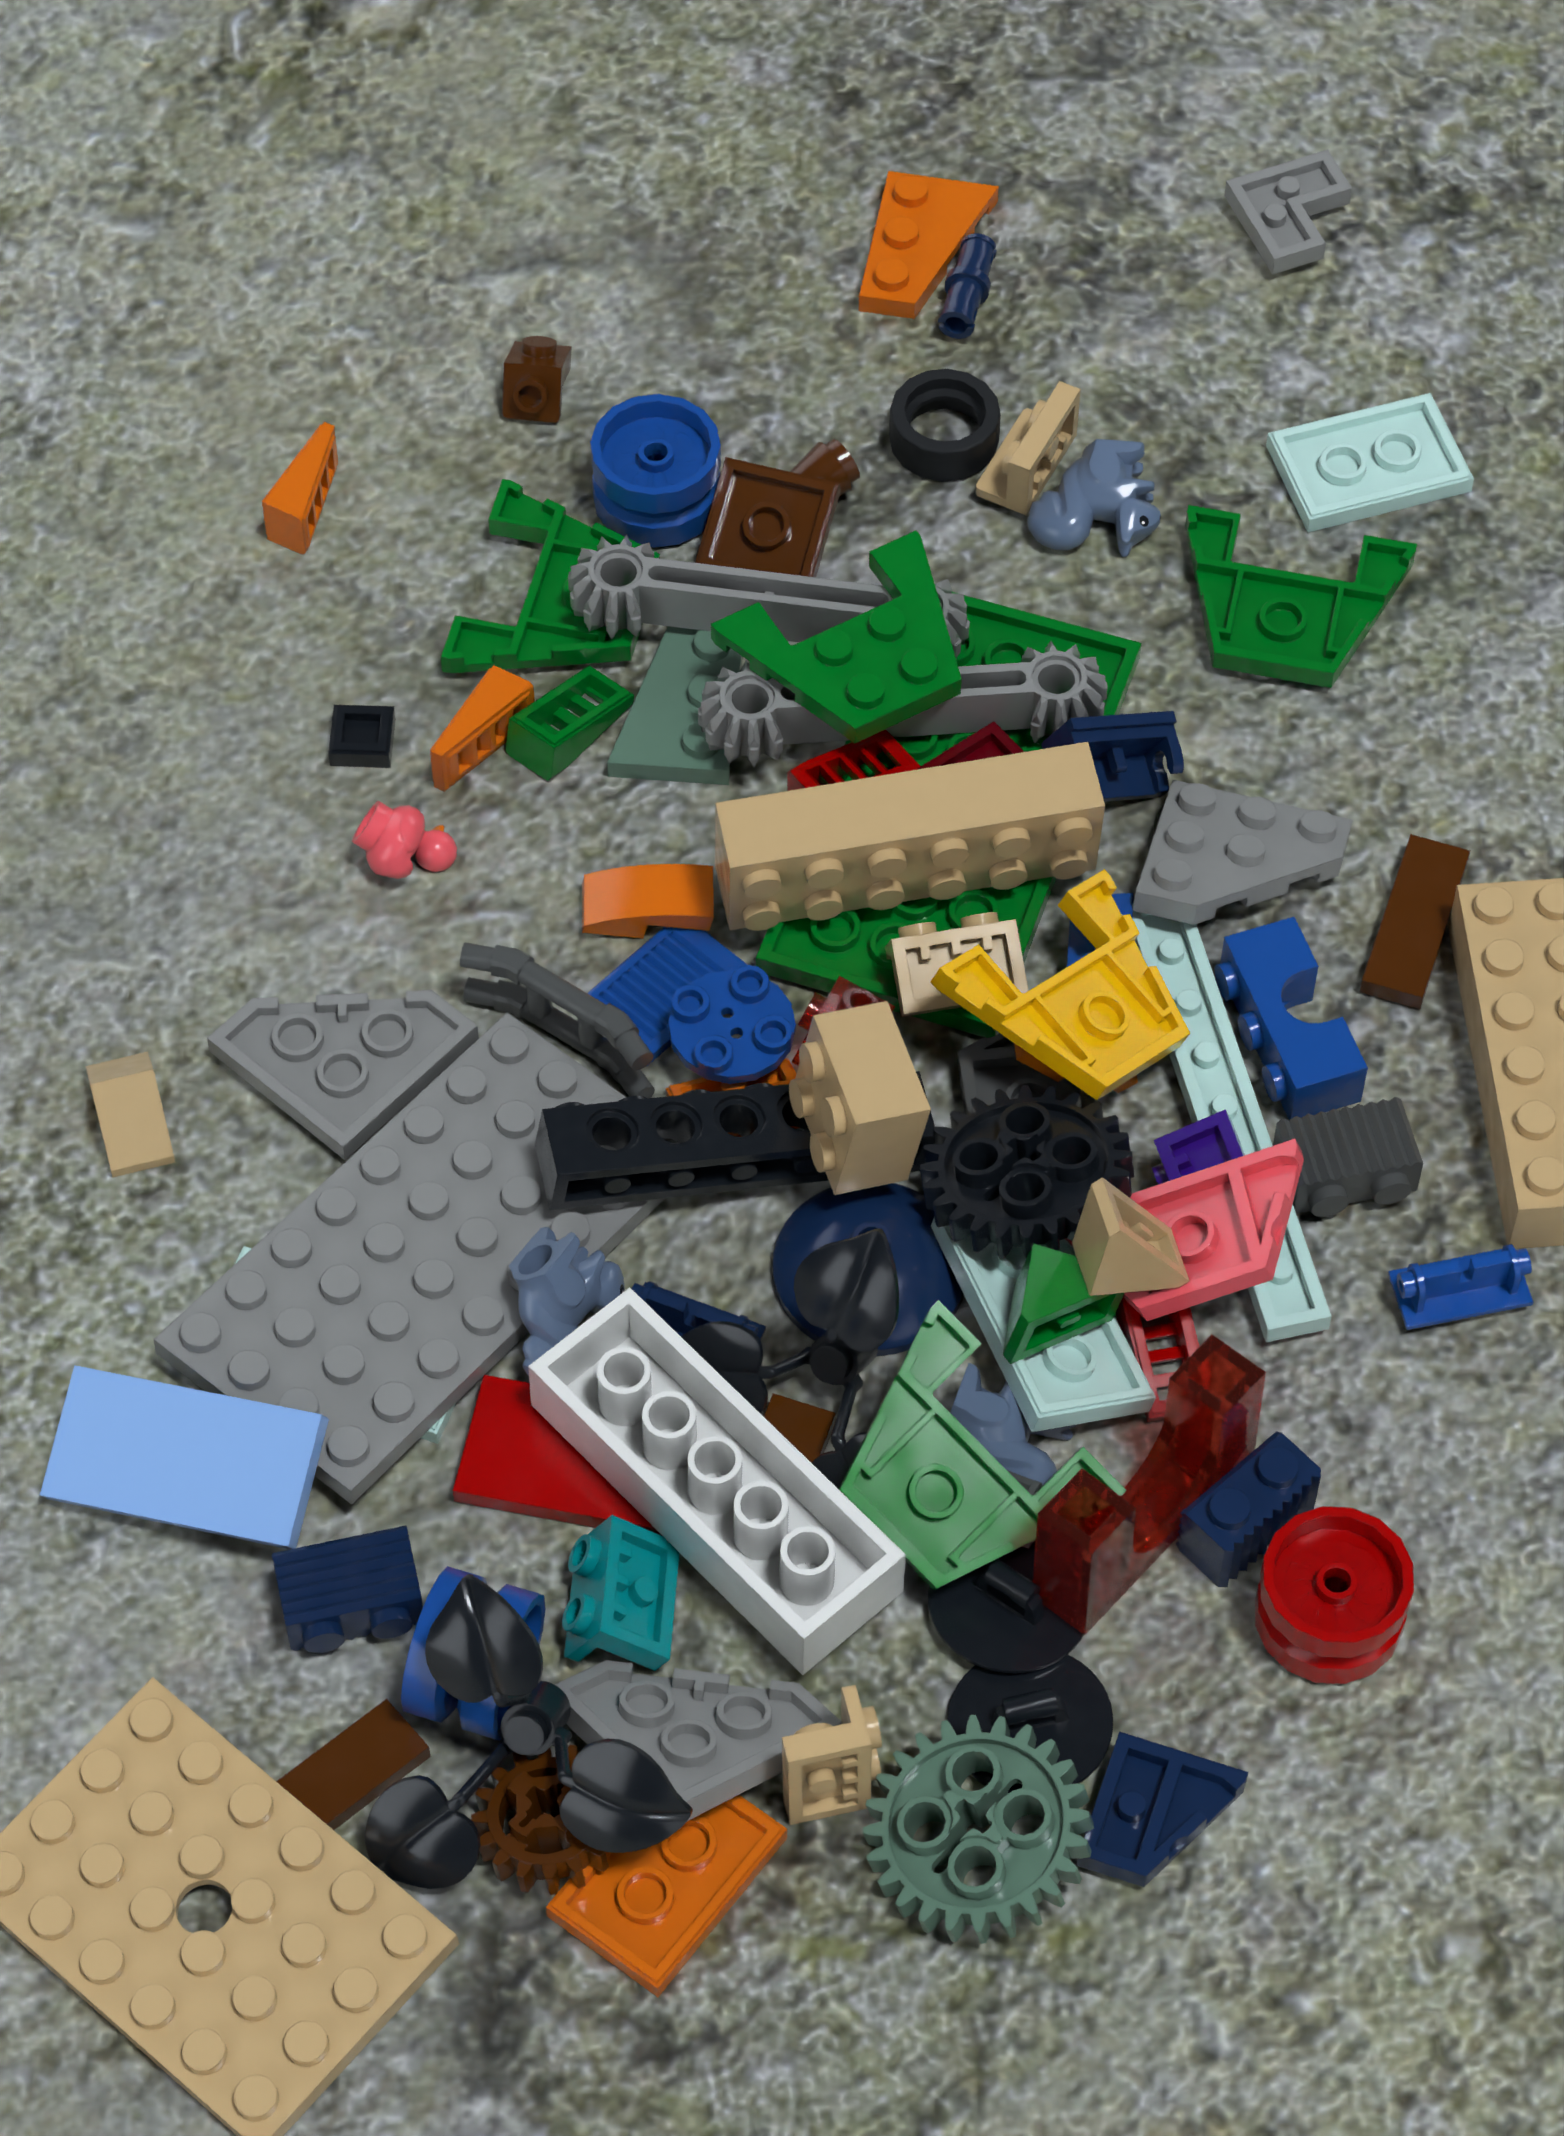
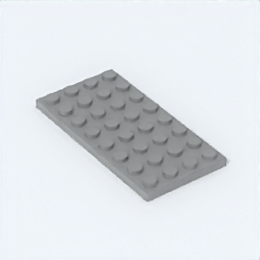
M507 1012L154 1338L156 1354L204 1391L318 1413L327 1417L329 1421L315 1477L350 1504H353L528 1333L520 1318L518 1305L519 1291L509 1265L540 1228L549 1227L554 1232L556 1241L562 1239L570 1232L575 1233L580 1240L579 1247L582 1246L588 1250V1257L597 1250L602 1251L606 1257L665 1199L549 1210L535 1148L542 1109L555 1108L567 1102H579L584 1105L617 1102L626 1098V1096ZM664 1139L671 1143H679L672 1139ZM602 1145V1146H601V1147H603V1148H605V1149L617 1150V1149H615V1148H613V1147H611V1146H605V1145Z

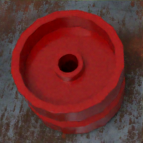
M1322 1506L1295 1515L1275 1532L1263 1557L1260 1572L1261 1579L1255 1597V1627L1265 1649L1288 1672L1314 1683L1347 1684L1370 1676L1392 1658L1402 1636L1407 1612L1414 1593L1413 1562L1402 1539L1379 1518L1357 1509Z

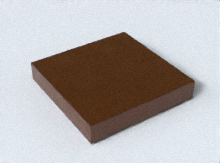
M725 457L695 563L816 577L841 492L840 484Z

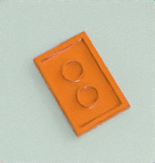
M737 1795L687 1821L674 1834L656 1845L633 1852H605L609 1867L604 1872L595 1869L591 1865L584 1868L586 1885L578 1888L569 1878L546 1906V1915L649 1992L659 1997L786 1841L787 1828L742 1796Z

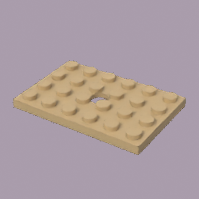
M153 1677L0 1833V1926L236 2136H284L460 1944L457 1934ZM202 1885H215L224 1889L231 1896L232 1912L222 1928L215 1932L201 1930L191 1933L182 1927L178 1919V1909L183 1897L189 1891Z

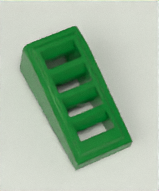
M589 665L509 718L506 751L510 757L543 779L550 780L568 767L633 705L634 694ZM586 694L600 704L595 706L582 696Z

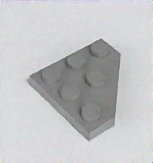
M1172 780L1137 885L1133 911L1194 925L1215 918L1216 908L1236 901H1240L1245 907L1287 894L1290 883L1311 876L1318 883L1337 877L1342 866L1353 820L1334 816L1321 810H1307L1272 802L1263 797H1249L1213 789L1200 783Z
M432 990L406 991V998L369 1000L368 993L316 995V1002L279 1004L278 997L252 998L207 1037L209 1051L344 1160L352 1155L479 1039L477 1025Z
M604 1660L555 1684L566 1694L570 1702L571 1713L566 1724L587 1744L607 1738L620 1739L632 1743L645 1751L662 1768L676 1792L692 1807L693 1812L688 1821L782 1773V1737L794 1735L796 1731L810 1724L828 1723L832 1726L841 1725V1720L800 1683L771 1680L770 1688L767 1690L729 1685L730 1675L674 1668L673 1678L633 1674V1663Z

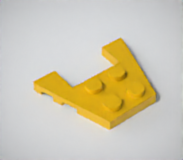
M1105 869L1067 891L1058 904V907L1096 948L1093 952L1026 993L1019 991L979 944L940 967L930 981L941 993L1095 1100L1102 1098L1178 1049L1190 1035V1031L1157 966H1147L1135 942L1140 933L1131 915H1122L1116 905L1112 894L1117 887Z

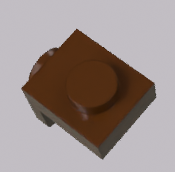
M530 336L524 338L522 342H514L504 362L502 414L505 418L550 423L559 421L562 407V386L571 369L572 346L557 345L556 340L544 336Z

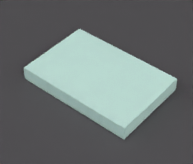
M1431 393L1269 432L1267 435L1266 447L1307 533L1472 491L1474 478Z

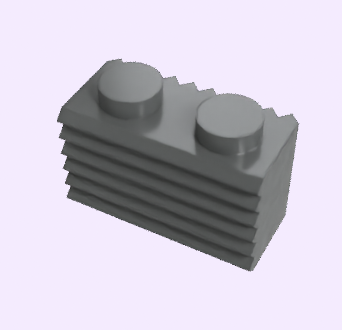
M1394 1097L1390 1101L1382 1099L1378 1103L1370 1101L1364 1106L1357 1104L1353 1108L1345 1106L1339 1111L1336 1109H1332L1327 1113L1320 1111L1316 1115L1308 1113L1302 1118L1298 1116L1290 1120L1283 1118L1276 1123L1273 1146L1296 1139L1304 1157L1293 1200L1296 1214L1312 1211L1315 1216H1331L1344 1210L1349 1203L1374 1199L1378 1204H1392L1406 1198L1411 1191L1418 1190L1423 1161L1402 1100L1398 1097Z

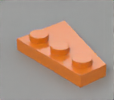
M888 171L859 293V311L915 319L946 276L947 266L960 249L964 237L974 234L975 226L984 213L989 215L997 204L999 186Z

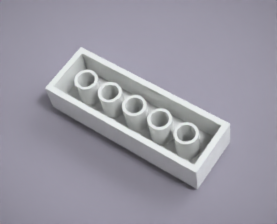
M630 1287L528 1366L531 1405L802 1675L903 1592L906 1554Z

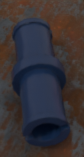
M974 233L964 237L961 242V250L956 267L949 271L945 280L944 289L947 297L943 310L939 315L938 323H940L939 329L951 338L964 339L971 336L975 328L974 323L979 306L989 296L991 282L988 276L997 250L995 249V242L984 234Z

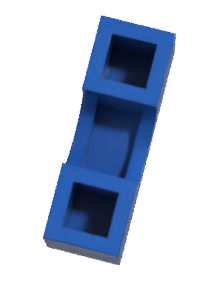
M1295 917L1225 936L1220 964H1216L1214 968L1215 979L1221 996L1225 1001L1232 999L1239 1013L1238 1026L1245 1047L1249 1051L1256 1050L1263 1064L1262 1078L1266 1092L1273 1102H1281L1289 1120L1295 1116L1302 1118L1308 1113L1316 1115L1320 1111L1328 1112L1332 1109H1339L1361 1102L1368 1070L1343 1017L1323 1023H1307L1296 1019L1287 1011V1009L1313 1000L1319 967Z

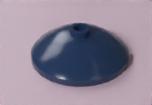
M896 1183L834 1195L830 1187L809 1198L792 1213L781 1229L776 1241L773 1254V1282L782 1308L790 1320L804 1334L816 1341L828 1329L810 1324L798 1308L794 1293V1277L801 1262L814 1250L826 1244L853 1238L879 1228L883 1229L896 1265L899 1285V1314L895 1329L891 1336L878 1347L876 1356L893 1355L908 1351L928 1310L938 1300L953 1315L956 1314L964 1294L931 1227L934 1211L927 1210L924 1194Z

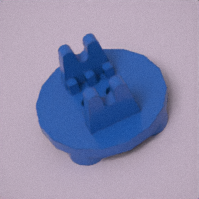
M746 965L738 969L709 972L678 988L672 998L668 1030L672 1049L686 1068L706 1080L734 1084L757 1080L777 1069L791 1051L796 1031V1022L792 1004L779 986L769 980L767 973L757 966ZM730 1014L732 1017L725 1018L723 1015ZM735 1034L741 1035L740 1038H733L732 1036Z

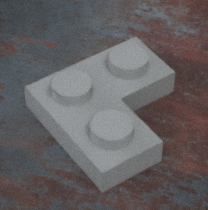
M1327 149L1227 180L1224 196L1273 275L1324 259L1326 243L1309 216L1350 204L1352 187Z

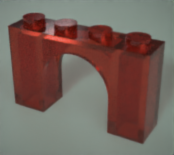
M1211 1334L1170 1376L1165 1418L1161 1431L1148 1456L1124 1487L1127 1491L1120 1496L1081 1468L1037 1514L1033 1582L1041 1587L1039 1595L1043 1600V1605L1083 1635H1086L1163 1554L1179 1535L1181 1512L1255 1450L1266 1375L1264 1370Z

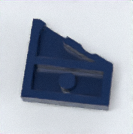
M1119 1731L1091 1815L1094 1829L1086 1832L1084 1836L1092 1851L1091 1857L1077 1859V1866L1145 1887L1244 1792L1249 1772Z

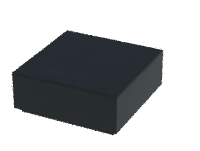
M334 705L328 751L330 766L391 768L396 721L394 706Z

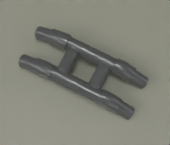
M467 942L463 944L460 967L491 972V976L507 978L512 981L499 980L498 982L468 977L464 988V1002L491 1006L496 1011L511 1013L519 1019L525 1018L595 1060L598 1066L608 1071L615 1082L622 1086L628 1096L652 1097L655 1089L641 1069L652 1061L653 1053L639 1036V1029L628 1014L610 1003L604 1004L535 963L532 956L519 949L496 945L494 948ZM553 1003L575 1015L577 1020L555 1008Z

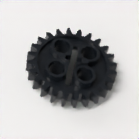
M1023 1085L1019 1092V1097L1015 1099H1009L1002 1089H998L995 1092L996 1103L989 1106L975 1097L971 1099L973 1112L971 1115L968 1116L954 1110L950 1112L952 1128L935 1127L933 1130L935 1144L924 1145L923 1148L925 1163L920 1165L926 1208L927 1210L934 1211L936 1226L950 1225L951 1239L954 1242L971 1235L973 1251L977 1253L986 1248L991 1242L997 1244L998 1256L1003 1259L1009 1254L1013 1246H1022L1023 1254L1027 1258L1033 1243L1037 1245L1045 1244L1047 1248L1060 1251L1059 1240L1068 1238L1070 1241H1073L1090 1186L1102 1177L1128 1197L1132 1195L1131 1178L1135 1177L1133 1154L1130 1151L1128 1133L1120 1132L1118 1117L1113 1115L1103 1118L1102 1103L1099 1101L1082 1108L1080 1092L1077 1091L1070 1094L1063 1101L1057 1100L1055 1086H1049L1042 1097H1033L1029 1086Z

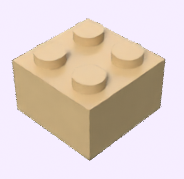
M888 1001L813 1015L806 1042L801 1044L799 1048L800 1064L796 1078L790 1081L789 1096L795 1115L798 1118H805L811 1133L810 1152L815 1168L820 1173L826 1172L834 1195L908 1180L931 1108Z

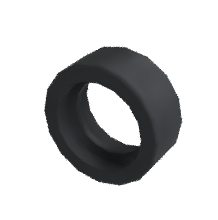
M929 370L909 378L895 392L890 407L889 438L892 453L904 468L921 478L941 482L962 480L982 471L992 460L999 443L1001 413L997 396L984 381L970 373L958 370ZM949 409L962 412L971 417L979 425V428L973 434L960 440L939 441L918 433L910 423L917 416L930 410Z

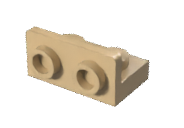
M1059 381L1047 401L1040 399L1033 410L1026 408L1021 412L976 483L977 496L1027 516L1032 502L1037 500L1077 435L1081 389Z
M987 912L961 918V928L937 932L935 922H924L898 928L899 938L891 939L885 946L887 959L892 960L901 1017L961 1008L962 1006L937 990L930 981L940 967L978 944L1021 993L1029 991L1016 919L999 922L997 912Z
M856 1685L841 1687V1725L832 1726L828 1723L810 1724L796 1731L794 1735L782 1737L783 1802L789 1825L867 1809L866 1801L871 1799V1781H875L877 1774L881 1773L877 1748L882 1747V1739L876 1711L873 1706L862 1708Z

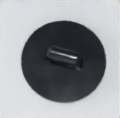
M1037 1538L1029 1549L1021 1546L935 1590L929 1586L928 1610L938 1635L961 1658L976 1666L996 1672L1025 1673L1055 1664L1066 1657L1078 1645L1089 1624L1091 1598L1087 1582L1074 1561L1056 1546Z
M1067 1655L1051 1666L1025 1673L996 1672L975 1665L963 1676L955 1688L947 1715V1721L953 1727L956 1735L966 1734L970 1715H976L982 1731L987 1733L991 1732L999 1716L1005 1717L1012 1738L1026 1724L1032 1726L1037 1738L1035 1748L1045 1741L1052 1739L1056 1742L1060 1753L1056 1763L1068 1759L1072 1760L1078 1774L1072 1784H1080L1097 1769L1108 1751L1113 1734V1711L1103 1684L1087 1666L1070 1655ZM980 1771L972 1773L971 1776L986 1786L992 1779L993 1774ZM1020 1783L1012 1785L1008 1793L1021 1789L1023 1785Z

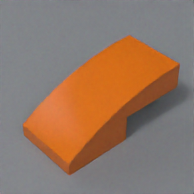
M647 864L618 867L584 874L582 881V933L643 939L648 925L703 931L710 930L714 918L713 866Z

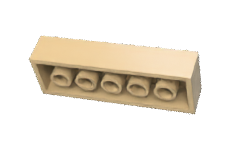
M1082 742L715 803V869L729 931L743 928L761 931L772 928L779 922L803 918L826 920L837 916L841 912L868 907L874 910H887L898 906L904 901L928 897L946 900L957 897L964 891L988 887L1006 890L1015 888L1025 881L1048 877L1072 879L1086 871L1096 870L1105 803L1089 743Z
M1564 878L1457 885L1448 930L1507 1245L1512 1244L1515 1249L1564 1246Z

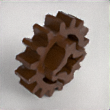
M570 1744L568 1746L570 1769L572 1771V1764L578 1754L577 1746ZM550 1748L533 1760H528L526 1755L513 1752L515 1768L508 1772L501 1767H497L491 1774L495 1788H478L475 1792L480 1811L471 1814V1820L477 1827L480 1835V1856L483 1862L493 1860L492 1864L496 1878L501 1882L517 1872L516 1876L520 1890L525 1893L531 1890L536 1880H545L550 1895L558 1893L560 1879L570 1877L578 1888L585 1886L584 1868L591 1865L595 1869L604 1872L609 1865L604 1851L594 1849L582 1843L573 1836L561 1820L560 1806L571 1788L563 1785L558 1780L556 1757H553ZM510 1809L514 1812L515 1816L508 1822L510 1832L505 1835L503 1831L504 1821Z

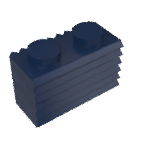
M1276 1431L1181 1512L1179 1535L1176 1537L1178 1541L1175 1544L1179 1551L1217 1587H1228L1229 1579H1237L1239 1571H1247L1248 1562L1256 1563L1258 1554L1265 1555L1267 1546H1269L1275 1532L1295 1515L1314 1509L1321 1479V1468L1282 1432Z
M406 1525L272 1553L291 1650L299 1651L304 1647L308 1652L323 1653L340 1647L345 1642V1639L353 1640L357 1636L366 1637L371 1633L373 1636L381 1639L395 1638L410 1631L413 1625H417L423 1609V1603Z

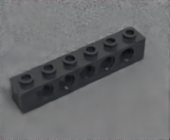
M916 1071L921 1086L925 1093L920 1071ZM757 1083L744 1089L716 1092L696 1089L677 1096L657 1098L629 1096L617 1102L587 1105L579 1102H567L555 1108L542 1109L535 1141L549 1210L829 1181L826 1172L820 1173L814 1166L810 1152L811 1133L805 1118H798L792 1109L789 1084L773 1086L768 1083ZM931 1111L911 1172L920 1171V1165L925 1163L924 1145L935 1144L933 1131L935 1124ZM791 1126H796L802 1128L803 1130H797L795 1128H792ZM728 1132L739 1134L742 1137L730 1135ZM664 1139H672L679 1143H671ZM602 1145L611 1146V1147H613V1148H615V1149H617V1150H609V1149H605V1148H603V1147H601V1146H602Z

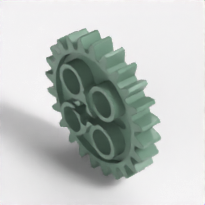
M970 1715L966 1734L956 1735L947 1720L942 1721L941 1741L933 1744L921 1732L917 1733L915 1738L920 1750L918 1755L912 1758L898 1750L893 1753L901 1771L899 1775L877 1774L876 1780L881 1790L887 1795V1798H872L866 1801V1807L871 1817L880 1821L863 1827V1835L868 1845L878 1847L866 1855L873 1872H885L877 1881L884 1896L889 1897L899 1894L895 1905L902 1917L906 1918L920 1909L918 1920L924 1932L929 1934L944 1919L946 1931L951 1941L957 1942L965 1926L973 1925L977 1937L982 1944L987 1943L991 1924L1000 1922L1009 1938L1016 1937L1015 1917L1024 1914L1035 1925H1041L1042 1918L1037 1904L1044 1899L1062 1908L1065 1902L1057 1886L1058 1882L1064 1881L1080 1884L1082 1878L1078 1867L1070 1858L1082 1859L1091 1857L1092 1851L1088 1841L1082 1836L1077 1835L1094 1829L1090 1812L1079 1809L1090 1801L1084 1784H1072L1078 1774L1071 1759L1056 1763L1060 1753L1054 1740L1049 1739L1035 1748L1037 1738L1032 1726L1026 1724L1012 1738L1005 1717L999 1716L991 1732L987 1733L982 1731L976 1715ZM983 1771L993 1774L988 1785L980 1790L968 1791L961 1788L965 1779L972 1773ZM1016 1783L1023 1785L1021 1789L1008 1793L1012 1785ZM1032 1814L1044 1818L1041 1826L1033 1833L1020 1835L1012 1832V1827L1016 1821L1023 1816ZM934 1821L945 1824L941 1834L934 1840L920 1842L913 1839L917 1829L925 1823ZM973 1823H975L978 1827L981 1828L990 1825L989 1829L984 1833H981L979 1830L975 1828H972L968 1832L966 1831L967 1828ZM948 1863L947 1868L942 1873L934 1872V1868ZM987 1865L996 1868L991 1880L983 1885L968 1886L963 1883L967 1873L974 1867Z

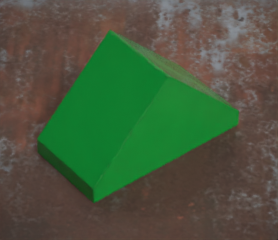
M1033 1243L1014 1286L1002 1355L1012 1364L1112 1321L1125 1293L1089 1296L1076 1256Z

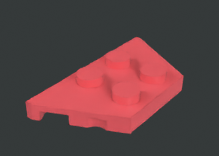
M1296 1139L1132 1193L1129 1198L1172 1229L1190 1280L1179 1288L1125 1293L1123 1298L1146 1321L1273 1280L1304 1162L1302 1150ZM1065 1238V1240L1073 1247L1072 1241H1070L1068 1238Z

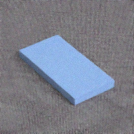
M74 1365L40 1496L58 1502L285 1549H295L300 1536L329 1419L318 1413Z

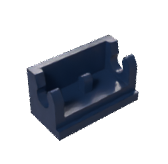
M1174 711L1070 718L1041 743L1042 749L1088 742L1104 802L1157 798L1165 795L1169 791V783L1163 766L1164 755L1170 774L1183 773L1184 770L1183 754L1174 724L1177 722Z

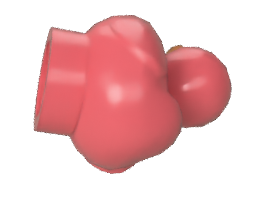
M377 801L361 821L352 839L354 844L366 851V859L370 869L376 875L401 879L409 876L413 870L411 858L414 853L418 864L423 869L431 872H442L450 868L457 857L456 843L448 833L444 832L445 826L438 825L430 831H425L424 815L417 808L410 805L391 809L384 803Z

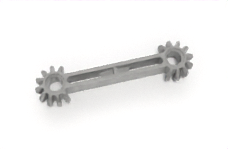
M627 534L620 544L611 545L601 537L597 545V551L581 548L580 556L577 558L578 564L571 566V572L568 574V588L571 591L570 606L574 610V615L584 617V623L587 625L589 632L605 626L611 639H613L619 629H627L637 637L641 629V623L711 631V623L759 602L787 641L801 642L893 600L882 585L654 558V551H652L650 543L634 548ZM949 579L936 583L935 587L957 659L961 652V645L965 644V640L969 636L970 621L967 620V604L964 601V595L952 593Z
M1050 641L1045 648V653H1040L1027 647L1024 655H1022L1021 663L959 666L962 678L960 695L886 730L893 737L971 733L979 731L994 721L1002 730L1031 729L1030 735L1035 744L1044 736H1050L1070 718L1103 716L1105 706L1103 701L1107 698L1108 685L1105 681V676L1099 674L1096 657L1080 659V652L1076 644L1066 652L1057 651L1053 642ZM747 660L743 664L741 672L738 673L722 666L718 675V681L706 682L705 688L702 691L701 707L698 708V724L701 726V731L705 732V741L708 743L709 749H724V755L729 764L740 755L748 756L753 767H755L762 754L779 760L780 754L783 752V745L849 740L795 702V693L773 678L766 681L751 671Z

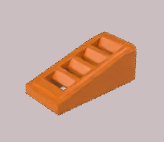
M324 422L322 425L320 424L262 500L267 539L299 554H305L310 546L338 466L334 425Z
M495 665L488 669L430 749L432 778L435 788L445 792L506 743L509 718L535 701L534 686L531 682Z

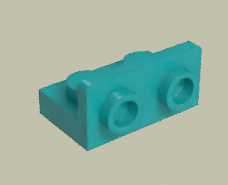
M611 1515L589 1534L579 1537L571 1550L568 1561L569 1571L573 1574L570 1600L562 1618V1627L566 1631L565 1658L579 1662L598 1647L654 1671L670 1660L679 1552L664 1536Z

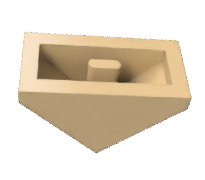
M148 1052L85 1066L112 1178L176 1163L154 1069Z
M1103 1177L1091 1184L1072 1241L1089 1296L1179 1288L1188 1283L1190 1280L1172 1229Z

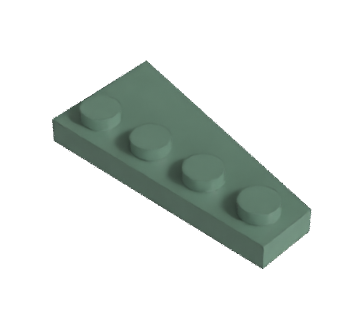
M668 626L607 761L608 777L729 785L731 763L729 764L724 755V749H709V745L705 741V732L701 731V726L698 724V708L701 707L702 691L705 688V683L718 681V675L722 666L735 673L741 672L743 657L732 649L726 653L716 646L711 639V631Z

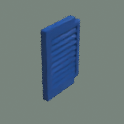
M663 927L591 989L588 994L604 1004L610 1003L628 1014L639 1029V1036L653 1053V1059L650 1062L652 1063L671 1046L668 1020L672 1009L673 994L677 989L709 972L738 969L747 964L706 931Z

